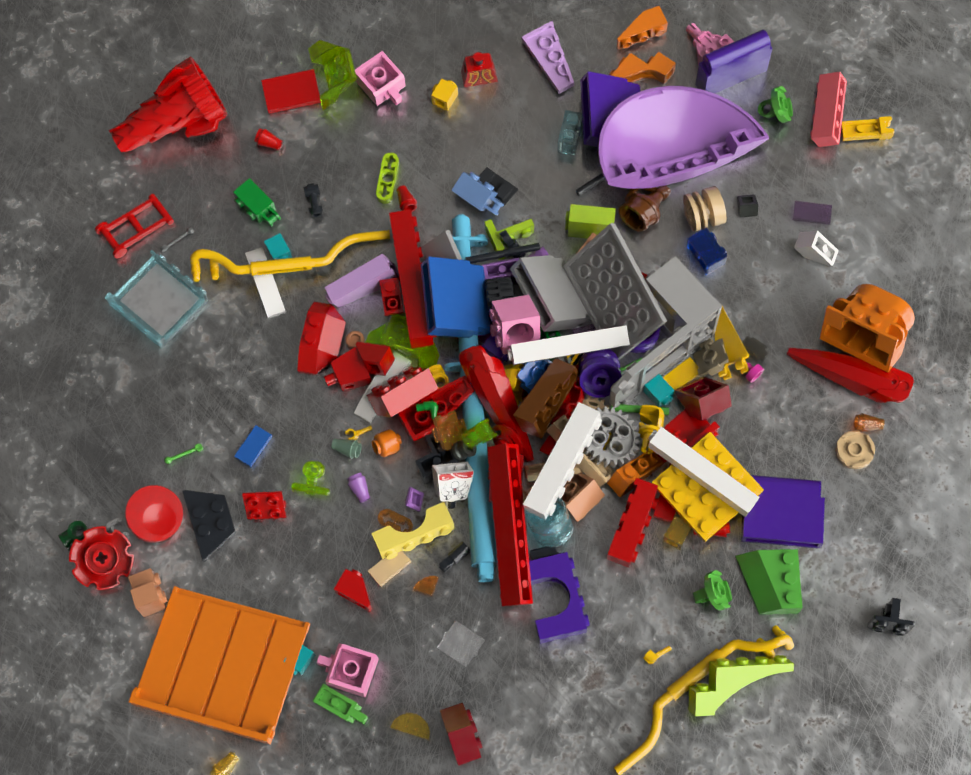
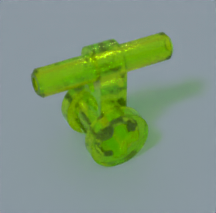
M319 461L306 462L303 466V473L307 477L306 484L293 482L292 490L302 491L308 495L319 494L328 496L330 494L329 488L317 486L318 479L325 474V466ZM312 467L316 468L317 471H311Z

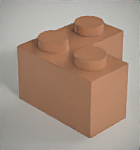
M150 568L128 577L132 587L130 592L135 607L143 617L166 609L165 603L168 600L165 592L159 586L162 582L158 572L154 573Z

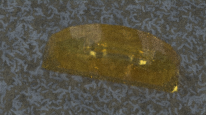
M414 713L400 715L390 726L391 729L426 740L430 739L428 723L423 717Z

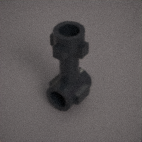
M307 184L303 188L305 197L310 198L311 208H308L309 214L313 218H318L322 216L323 212L322 206H318L317 195H320L318 184Z

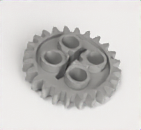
M606 406L602 411L598 407L596 410L600 412L602 423L606 427L601 424L598 430H594L591 435L593 437L589 447H585L587 450L584 454H591L590 460L596 458L597 465L601 461L604 462L605 468L609 463L612 468L617 464L621 467L624 463H629L639 450L637 446L641 441L637 439L640 434L635 433L638 426L632 427L631 424L634 420L628 421V414L622 416V410L616 413L614 407L610 411H608ZM614 423L616 426L609 438V432L612 430ZM609 438L610 441H609V443L606 445V449H605V451H604V450H603V447H604L605 443L607 442V439Z

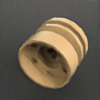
M716 186L703 189L701 196L697 191L693 192L692 195L688 193L683 196L685 216L694 232L700 231L701 228L703 230L707 229L708 221L713 227L726 223L725 205Z

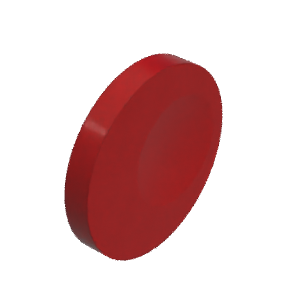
M158 485L146 486L136 491L130 497L125 509V520L131 533L140 540L151 543L162 542L172 537L179 529L183 519V508L179 498L168 488Z

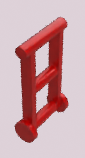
M155 194L149 195V200L109 224L101 222L95 227L96 233L102 234L113 248L112 254L116 259L123 257L127 253L126 248L163 225L174 223L173 218ZM154 205L163 218L144 229L135 218V215ZM129 220L137 234L118 244L109 231Z

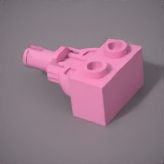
M691 23V26L688 25L686 28V32L694 38L692 44L696 48L698 65L703 60V55L734 42L727 34L720 36L712 34L710 31H701L695 23Z

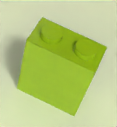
M571 204L570 211H566L565 230H568V237L588 239L592 233L598 235L610 223H614L616 208Z

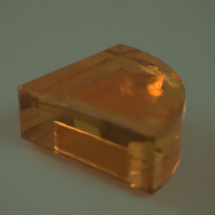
M426 577L418 581L413 590L433 596L439 577Z

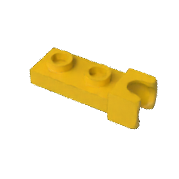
M892 117L842 121V141L878 138L879 140L891 139L894 135V129L886 127L890 126Z

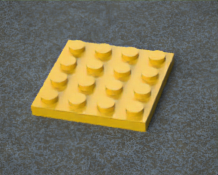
M711 432L692 447L693 450L757 496L764 491ZM674 465L668 467L652 481L653 484L658 485L657 491L704 542L739 513Z

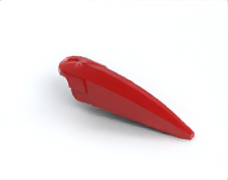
M479 345L463 350L459 354L460 364L487 413L495 424H505L512 428L522 441V455H524L527 462L534 460L528 435L521 430L513 415L518 409V405L509 378L506 376L503 363L500 359L489 356L485 349Z
M789 347L787 352L788 356L811 370L860 396H865L878 403L904 402L908 398L914 384L913 377L907 372L893 367L889 372H886L856 357L821 350Z

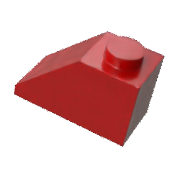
M345 569L334 587L335 593L370 612L372 607L362 574L354 569L351 571Z

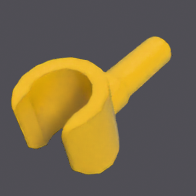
M371 425L356 431L354 429H347L345 434L354 433L353 437L348 438V440H357L359 435L373 429Z
M667 646L656 654L650 649L643 659L647 663L653 664L661 655L669 652L672 648Z

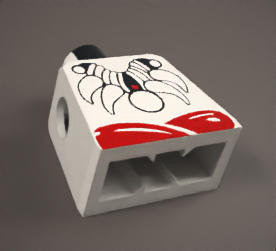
M468 462L432 465L436 495L440 501H445L447 508H455L456 500H463L468 497L474 474L473 469Z

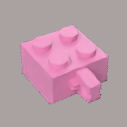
M383 51L354 70L355 82L376 106L388 99L396 106L402 102V97L398 92L405 87V78Z
M339 643L335 655L331 654L330 658L319 655L317 664L326 667L325 672L328 675L325 682L327 686L366 698L379 659L376 654Z

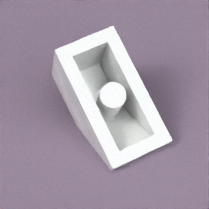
M819 231L800 232L794 246L804 258L830 267L833 266L839 251Z

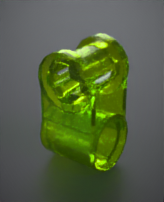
M488 418L462 434V440L467 447L474 448L498 436L489 425Z

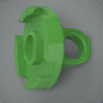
M783 86L773 88L771 90V98L759 104L758 113L765 118L777 116L781 123L791 121L790 117L793 116V107L790 97L786 98L784 94L787 92ZM766 105H770V106H771L770 112L767 113V114H764V112H763L764 107H765Z
M714 570L706 573L704 577L705 588L693 592L696 604L710 601L719 611L730 608L731 605L728 602L732 601L731 590L727 580L722 581L720 577L722 575L721 572Z

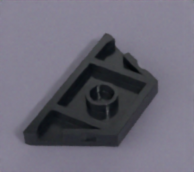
M183 490L201 558L204 562L209 559L208 557L216 549H220L226 540L236 534L234 523L225 495Z

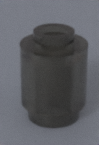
M747 336L742 342L749 354V358L757 363L760 360L763 362L769 354L767 351L768 346L754 337Z

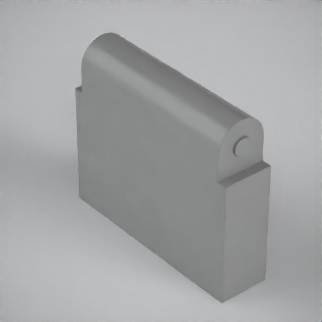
M552 255L522 257L510 270L523 294L529 295L540 315V326L544 332L576 328L579 324L590 320L580 297L563 267L565 264L563 258H554Z

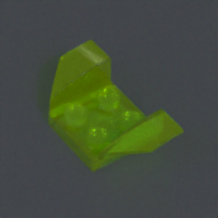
M319 40L308 50L311 62L321 64L324 67L329 89L320 95L322 109L325 110L337 101L339 95L357 80L349 48Z
M398 314L391 315L387 323L371 331L365 343L390 346L391 351L418 359L417 367L420 366L421 368L437 365L440 357L435 343L431 346L411 349L406 317Z

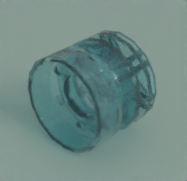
M557 498L554 504L556 505L552 516L548 515L546 520L528 511L525 513L534 538L545 547L562 545L570 538L573 532V522L566 504L559 498Z

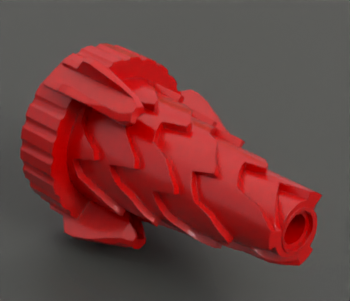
M190 56L166 74L156 91L153 92L154 95L139 104L140 108L130 113L123 122L110 129L109 132L121 152H127L149 142L154 143L167 134H174L184 127H187L185 131L187 138L217 130L219 121L226 118L228 114L212 84L196 61Z

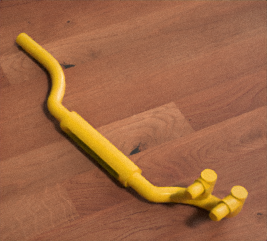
M390 230L349 235L338 241L324 257L311 258V256L256 261L250 262L251 264L235 265L230 259L218 252L198 249L190 255L191 274L194 282H199L201 273L199 259L201 258L209 259L213 280L219 278V264L224 266L230 273L236 275L252 274V276L312 270V267L329 265L344 248L351 244L391 239Z
M775 625L772 627V632L776 635L773 639L764 641L762 638H758L756 642L736 639L728 642L719 650L716 648L666 688L667 691L653 704L652 725L648 737L636 750L613 768L621 775L653 748L661 731L663 707L673 699L676 701L689 690V686H695L709 674V661L726 658L735 650L763 652L767 658H773L775 656L773 649L784 646L786 650H791L794 647L792 638Z

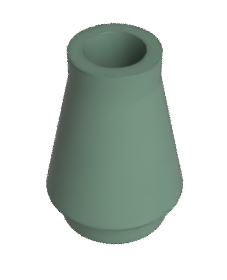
M335 438L331 448L353 459L359 457L362 444L358 443L357 440Z

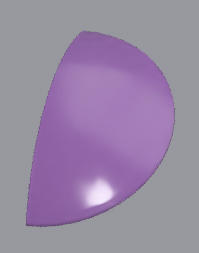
M663 86L638 92L614 108L607 117L600 133L598 157L603 176L608 185L630 189L653 188L678 183L717 169L761 145L769 139V136L750 114L726 98L692 87Z

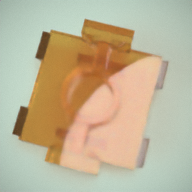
M455 410L441 417L439 415L433 419L435 428L432 429L435 441H440L442 450L452 449L453 443L462 441L464 439L463 433L468 432L464 418L458 420Z

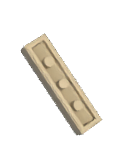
M565 415L547 429V432L556 442L569 421ZM584 454L580 464L576 463V465L585 475L594 479L598 486L601 487L615 473L609 465L605 468L602 461L597 465L596 458L590 460L591 454Z

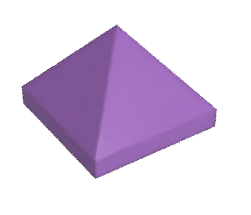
M409 487L405 506L420 512L424 493Z

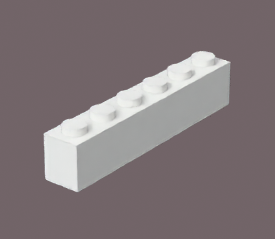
M578 402L523 503L526 511L544 520L547 519L548 515L552 516L556 508L554 504L557 498L561 499L565 492L564 485L567 481H571L576 463L580 464L584 454L582 452L584 448L590 446L593 439L591 435L594 430L599 429L602 423L599 411Z

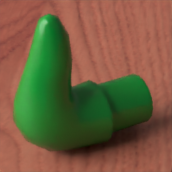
M425 401L416 404L417 412L430 410L432 420H437L438 405L436 402Z

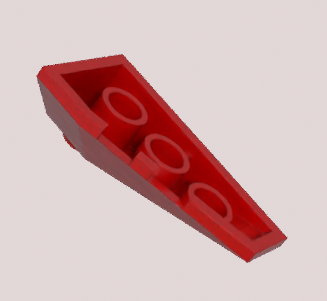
M464 375L397 413L399 420L408 436L413 441H416L432 433L474 392V389ZM425 401L436 402L438 405L437 420H432L430 410L417 412L416 404Z

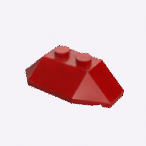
M314 301L309 308L299 345L298 372L317 375L333 360L338 358L346 322L332 304Z

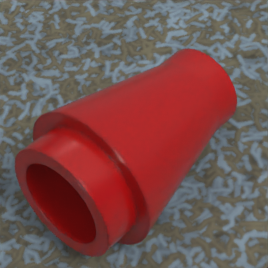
M260 128L254 142H257L260 146L279 151L283 140L277 138L267 129L263 130Z
M405 185L399 186L396 191L400 209L402 211L411 209V212L415 211L417 200Z

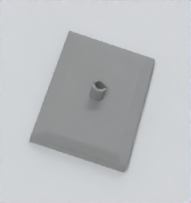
M610 223L563 265L596 330L627 325L630 345L609 349L617 355L619 360L667 322L615 223Z

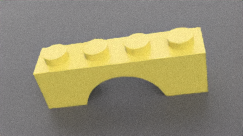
M442 502L426 509L424 522L414 531L400 532L389 525L371 534L381 558L393 559L398 555V552L411 551L417 545L429 543L440 535H448L455 527L445 503Z

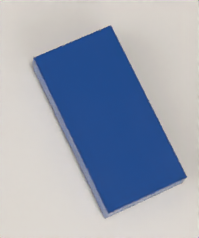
M255 425L235 454V459L251 468L273 437L272 434Z

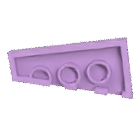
M553 21L522 36V42L558 94L574 86V80L568 63H566L563 49H561Z

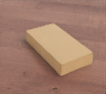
M403 551L398 552V555L393 559L384 558L368 570L370 576L380 587L411 563V560Z

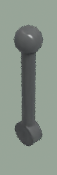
M192 227L187 228L186 232L168 244L162 245L160 247L161 251H167L170 246L188 234H193L194 229Z

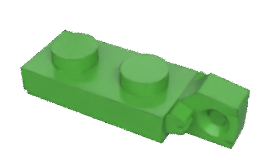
M322 684L313 699V703L352 724L356 720L365 725L368 720L367 715L360 712L362 707L357 702L325 684Z

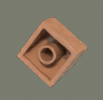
M583 473L574 474L571 481H567L564 485L565 492L561 499L557 498L555 505L567 517L579 522L600 502L605 494L594 479Z

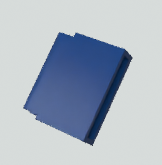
M427 257L421 263V274L428 335L470 338L473 335L489 334L491 323L488 313L484 267L470 264V261Z

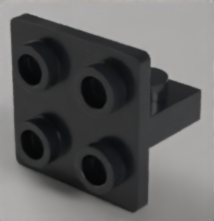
M892 598L889 603H886L885 608H882L881 616L874 615L867 623V628H872V631L878 633L891 631L893 635L904 636L915 626V621L899 619L901 599Z

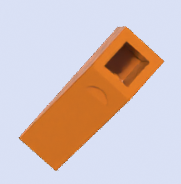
M660 6L643 11L617 38V50L628 48L638 42H645L655 36H662L667 32L668 22Z
M646 451V453L641 454L617 469L607 484L621 497L633 489L635 478L645 480L664 463L656 452L653 451V453L648 454V451Z

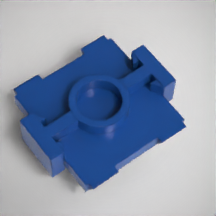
M546 359L525 363L516 377L522 382L520 387L529 394L552 362Z

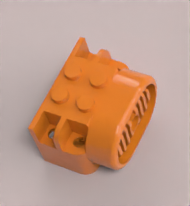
M861 284L846 299L838 298L835 300L833 307L827 306L820 339L875 367L889 372L902 355L908 331L914 324V313L910 305L899 296L872 284Z

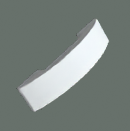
M263 247L245 253L249 264H251L250 262L267 260ZM273 274L253 276L268 318L285 313L286 311Z
M397 352L393 353L395 361L386 376L376 375L354 412L355 415L369 423L372 422L376 413L366 395L372 392V388L388 383L387 380L389 378L403 374L402 371L408 368L411 360Z

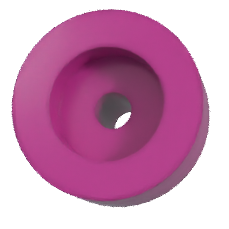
M750 363L747 364L749 371L745 378L750 383L754 382L763 373L764 368L760 364L754 367Z

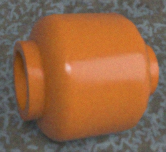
M390 429L377 433L374 436V440H372V448L375 454L381 457L397 453L400 450V444H402L400 435Z

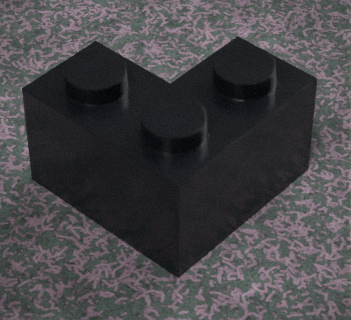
M443 428L425 436L430 454L415 460L416 468L424 484L433 481L432 465L459 463V460L453 455L452 446Z

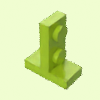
M492 219L485 221V231L494 251H500L505 249L503 244H506L500 236L502 231L506 230L511 238H515V240L527 238L534 233V223L532 219L496 231Z

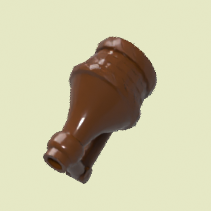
M668 186L641 188L652 193L648 195L637 193L639 189H630L624 198L626 203L619 207L618 212L622 221L628 227L638 232L645 231L650 225L657 224L660 220V204L668 199L671 193Z

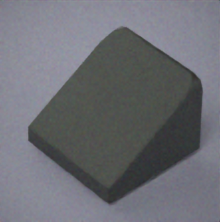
M754 194L737 196L740 217L758 216V202Z

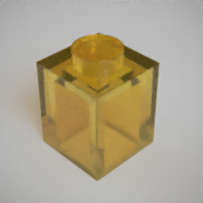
M675 516L664 535L663 542L681 550L692 528L682 517L678 518Z

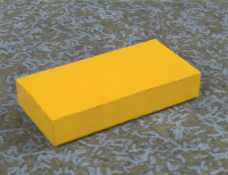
M689 357L663 378L676 390L699 376L697 371L699 368Z

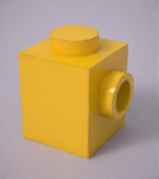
M441 78L440 82L436 83L432 89V104L448 111L458 95L457 85L453 81H446Z

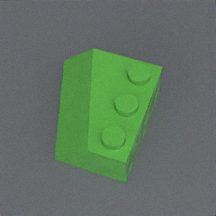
M798 549L756 550L735 556L759 614L800 613L803 606Z

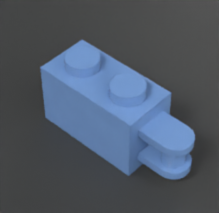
M472 171L470 173L463 172L452 191L478 210L485 212L489 210L498 216L499 209L505 204L495 198L498 193L493 190L494 186L486 181L484 183L479 180L480 177Z

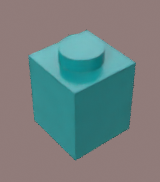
M281 233L264 241L272 260L292 258L291 251Z
M658 374L644 385L643 392L656 406L661 407L662 405H668L673 400L674 389Z
M304 645L301 647L293 675L295 676L297 673L303 675L316 656L312 650Z

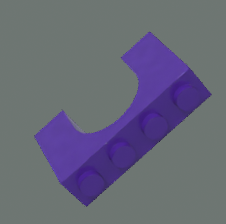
M565 552L529 561L531 585L543 582L558 583L566 589L570 600L567 608L562 613L535 620L540 644L587 633V627L590 626L588 615L583 614L582 607H585L583 596L578 595L577 588H580L578 577L573 576L572 569H575L573 558H569L568 553Z

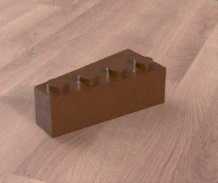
M557 358L549 364L545 373L513 414L522 431L542 440L579 376L576 366Z

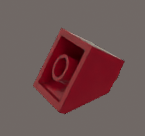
M707 377L699 378L674 390L675 395L688 414L699 420H707L710 416L722 413L725 409L732 406L729 385Z

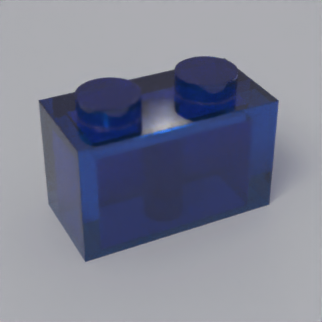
M707 227L688 238L686 246L706 275L726 264L728 255L725 248L720 247L715 234L710 232Z

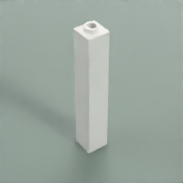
M626 325L512 344L510 349L507 350L508 360L512 361L513 365L628 346L630 342Z
M661 427L658 432L654 430L649 436L648 440L650 442L648 447L743 516L746 517L758 501L759 496Z

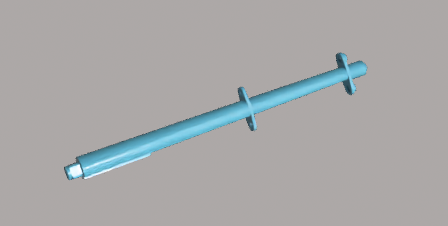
M459 214L452 219V235L462 260H466L465 257L471 256L470 247H482L488 244V239L483 234L471 237L469 217ZM473 335L470 338L458 337L459 354L467 348L479 345L478 335ZM460 361L444 365L446 371L460 372V377L465 375ZM474 390L462 403L464 439L467 437L471 438L477 448L474 456L465 459V462H468L474 471L467 497L471 566L477 568L478 581L485 583L494 581V567L497 566L498 560L493 505L489 502L490 480H488L489 466L484 406Z

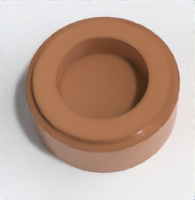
M352 331L346 336V344L350 350L356 347L357 341L365 343L364 336L359 331Z

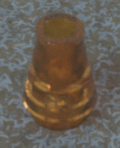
M864 413L856 415L854 418V429L860 432L884 429L885 421L882 418Z

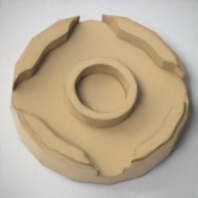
M848 431L836 443V457L847 468L862 469L869 465L874 457V442L868 435L860 433V431Z

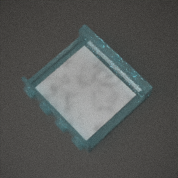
M151 250L152 257L114 295L109 292L105 299L112 308L158 347L163 349L209 301L206 297L207 292L201 286L196 287L192 284L193 280L189 276L180 274V270L174 264H168L166 262L167 259L161 253L156 254Z

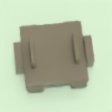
M710 338L699 344L701 350L693 355L694 360L698 364V374L702 377L708 373L711 376L723 370V365L729 362L723 339L714 342Z

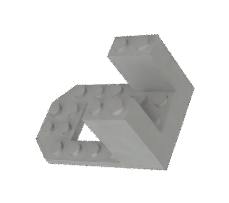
M676 256L671 260H665L661 264V268L657 271H651L646 276V282L667 320L660 330L668 339L664 338L661 340L655 350L647 351L641 361L632 363L624 376L611 387L610 404L614 408L619 407L621 402L624 405L631 402L643 392L644 385L656 375H665L699 348V344L715 335L722 305Z

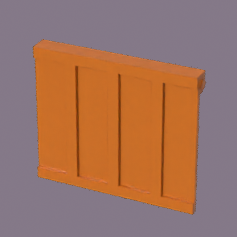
M174 586L139 685L131 692L129 703L137 707L271 745L295 671L294 668L310 623Z

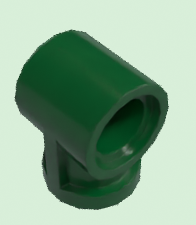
M82 521L72 522L67 530L58 535L68 551H70L75 539L79 541L84 539L83 533L80 536H76V532L80 529H83V532L89 529Z

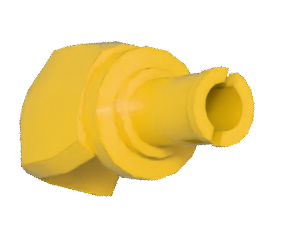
M641 405L639 414L642 422H639L638 433L643 438L641 447L643 453H646V448L649 446V436L654 430L658 432L664 425V412L658 406ZM648 448V454L653 453V450Z

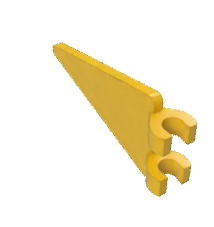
M722 306L715 331V341L723 339L729 362L723 365L724 368L718 372V375L720 377L723 376V380H728L732 378L728 368L729 365L735 363L736 370H740L741 374L749 371L745 361L749 354Z

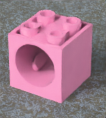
M529 295L492 301V309L489 310L493 325H490V332L492 337L495 336L496 346L500 347L503 354H507V350L510 349L512 344L540 340V315Z

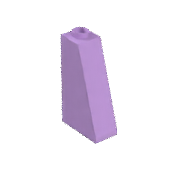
M381 254L326 286V298L330 304H334L338 308L380 290V280L398 278L400 281L399 272L395 264L384 254Z

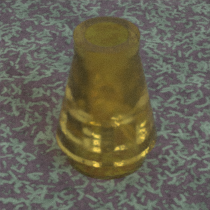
M230 751L227 756L211 767L210 774L230 775L240 759Z

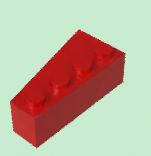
M635 478L632 494L630 493L626 510L621 516L619 528L616 530L607 554V560L628 568L631 562L635 563L639 553L636 551L637 545H642L645 534L642 533L644 527H649L652 519L649 513L651 509L655 510L659 500L656 498L658 485Z

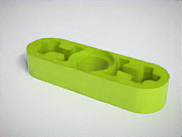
M387 153L382 158L376 189L377 200L382 204H388L393 199L399 169V158L395 153ZM390 159H393L394 162L391 164V169H388V162ZM385 175H391L393 179L389 182H385L383 180V177ZM384 187H386L387 195L385 197H382V194L384 193Z

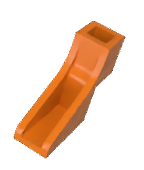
M659 51L655 56H651L647 63L630 53L627 57L621 59L616 70L613 69L609 75L626 78L627 82L630 83L650 78L665 84L675 72L676 63Z

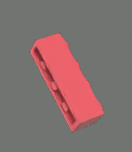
M841 72L819 75V82L816 85L817 98L814 101L815 114L812 117L813 130L810 132L812 141L818 147L839 145L847 83Z

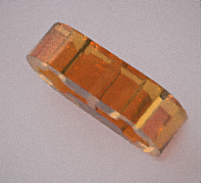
M383 509L378 514L379 524L383 528L390 525L393 529L400 532L413 531L412 521L395 511ZM389 514L390 519L393 520L394 523L388 520L386 521V523H384V519L382 517H386ZM397 523L401 525L407 523L409 529L401 531V527Z

